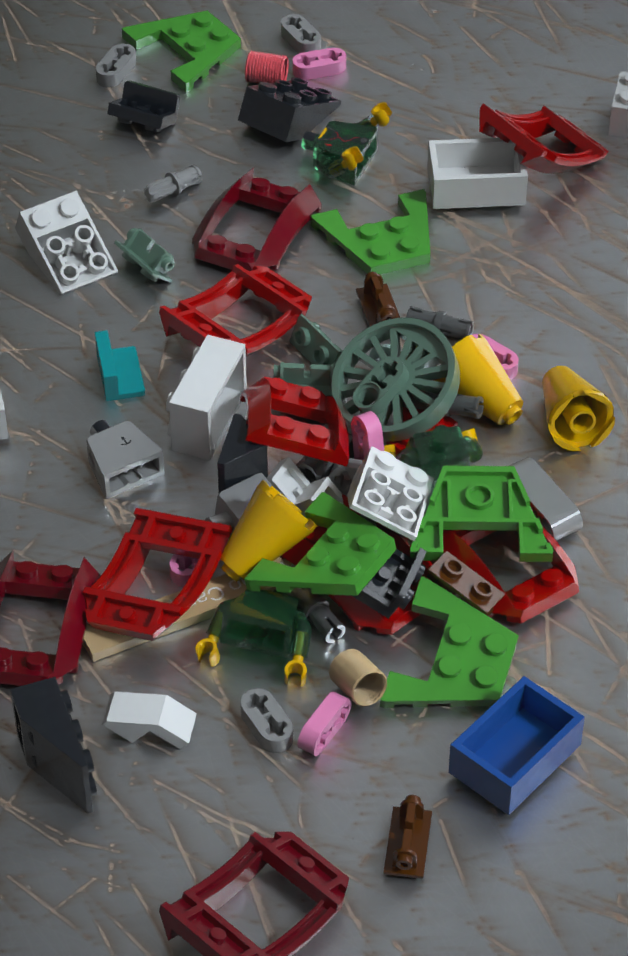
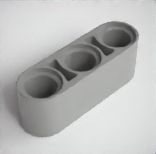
M527 457L509 465L515 466L531 501L530 506L535 517L539 518L541 524L556 541L583 528L582 515L577 506L534 459Z

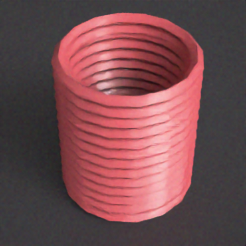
M251 50L248 53L245 64L246 82L258 84L260 82L275 83L277 79L286 81L289 68L288 57L286 55L281 56Z

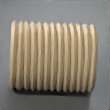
M347 649L339 653L330 665V679L358 706L365 707L376 703L386 691L387 678L384 673L356 649Z

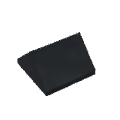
M240 414L233 415L217 462L219 493L261 472L266 478L268 477L267 446L246 441L248 424H246V420Z

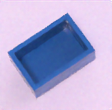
M523 676L450 744L448 773L507 815H510L581 745L585 716Z

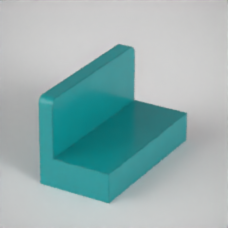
M108 330L95 332L97 360L106 401L144 396L145 387L136 347L112 349Z

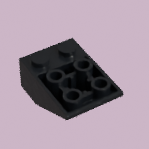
M292 77L289 81L277 79L275 83L260 82L259 85L246 87L238 121L284 142L301 140L306 131L311 132L341 105V100L332 97V92L326 89H313L307 86L308 82L300 78Z
M56 677L10 689L17 737L27 765L87 814L93 812L91 796L97 795L96 784L91 773L94 772V764L89 749L83 750L80 743L84 741L78 719L72 720L70 715L73 709L68 691H60Z

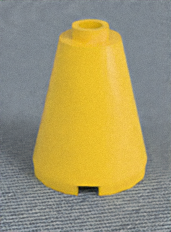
M478 334V338L469 335L452 346L460 367V385L457 394L483 397V404L479 403V405H484L482 415L498 425L513 424L523 413L521 409L523 400L490 344L482 334ZM446 378L436 379L433 381L445 383Z
M556 366L548 370L543 377L542 386L548 430L554 442L561 448L570 451H581L579 447L591 445V447L599 445L609 436L615 425L614 407L610 399L567 366Z
M262 480L257 485L221 556L224 564L220 568L236 582L241 577L244 579L262 558L275 561L310 535L317 525L310 518H305L301 514L302 511L273 486L270 487L265 480Z

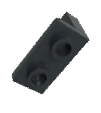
M128 80L124 82L122 98L109 102L107 114L118 117L117 120L121 123L134 124L136 122L143 124L146 130L160 132L162 129L176 124L180 95Z
M420 547L415 555L410 558L396 549L359 595L353 597L388 619L398 607L404 610L415 592L410 589L411 584L415 585L425 571L426 566L421 563L427 551Z

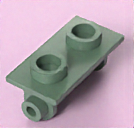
M130 229L125 243L115 240L114 244L124 251L122 257L134 265L139 264L142 267L140 272L144 276L155 282L158 279L170 283L173 281L166 275L175 266L173 255L159 244H156L142 229Z
M303 314L299 315L289 342L312 364H336L343 350L331 342V339L320 329L316 322H310Z
M281 362L280 365H274L273 378H280L288 383L300 386H311L322 391L325 396H332L331 383L335 364H311L310 371H304V364Z

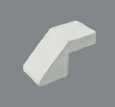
M289 457L280 460L267 477L275 489L302 511L301 514L305 516L304 511L321 492L327 493L343 504L341 491L328 476L310 483Z
M113 692L110 694L102 725L132 743L151 731L175 747L182 749L190 742L197 713L168 695Z

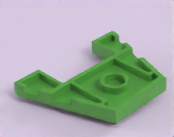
M208 10L121 28L122 38L136 50L163 40L187 60L188 63L170 70L171 80L186 93L194 88V82L197 79L203 80L209 75L211 67L215 64L221 65L241 47V38Z
M425 189L398 195V205L404 214L403 217L397 216L386 221L373 224L367 223L356 228L348 229L337 209L311 215L312 228L316 231H323L326 234V240L332 245L342 247L346 251V256L367 274L369 272H376L381 275L430 263L431 253Z
M443 466L430 497L426 514L422 518L417 538L410 547V558L421 547L427 551L423 561H437L443 555V530L518 531L519 562H552L553 548L550 542L547 543L542 524L533 513L530 506L531 501L515 466Z
M321 492L304 512L307 519L310 518L316 525L328 528L322 537L295 567L262 558L244 580L249 591L260 592L261 586L276 587L277 592L291 593L294 588H311L312 594L358 596L396 551L395 540L327 493Z
M421 576L412 602L411 611L447 621L428 681L390 671L387 678L386 691L380 699V707L394 708V705L413 704V708L427 707L428 704H450V707L492 706L502 696L519 635L428 578Z

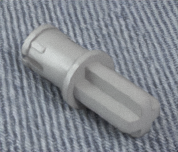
M194 164L176 173H166L165 178L148 184L144 188V194L149 202H155L171 194L177 196L181 194L182 190L201 183L202 178L200 176H202V173Z

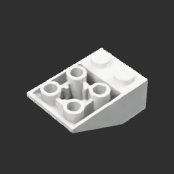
M77 191L19 212L15 229L29 256L61 296L119 272Z
M371 446L350 485L347 494L349 508L415 541L434 478L427 475L422 469L412 467L396 459L391 453L380 451Z

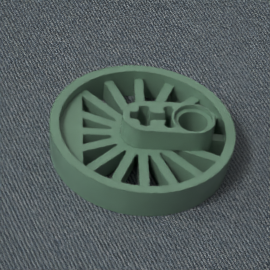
M415 318L389 319L376 323L359 333L342 351L333 370L332 396L342 416L350 425L353 418L352 415L360 411V414L372 411L380 420L383 441L406 440L432 428L449 411L458 393L460 367L450 342L437 327ZM400 338L405 340L402 351L400 347ZM390 339L391 356L385 354L380 344ZM374 347L381 360L377 362L365 353ZM360 360L362 363L370 367L372 370L354 367ZM446 378L445 383L432 381L436 379ZM348 379L361 380L360 382L347 384ZM422 391L437 393L439 395L435 400H433L432 398L424 394ZM409 394L428 408L418 414ZM347 397H352V398H353L352 400H350V401H348V402L346 403V398H347ZM403 401L413 417L405 422L403 420ZM393 411V425L387 426L388 420Z

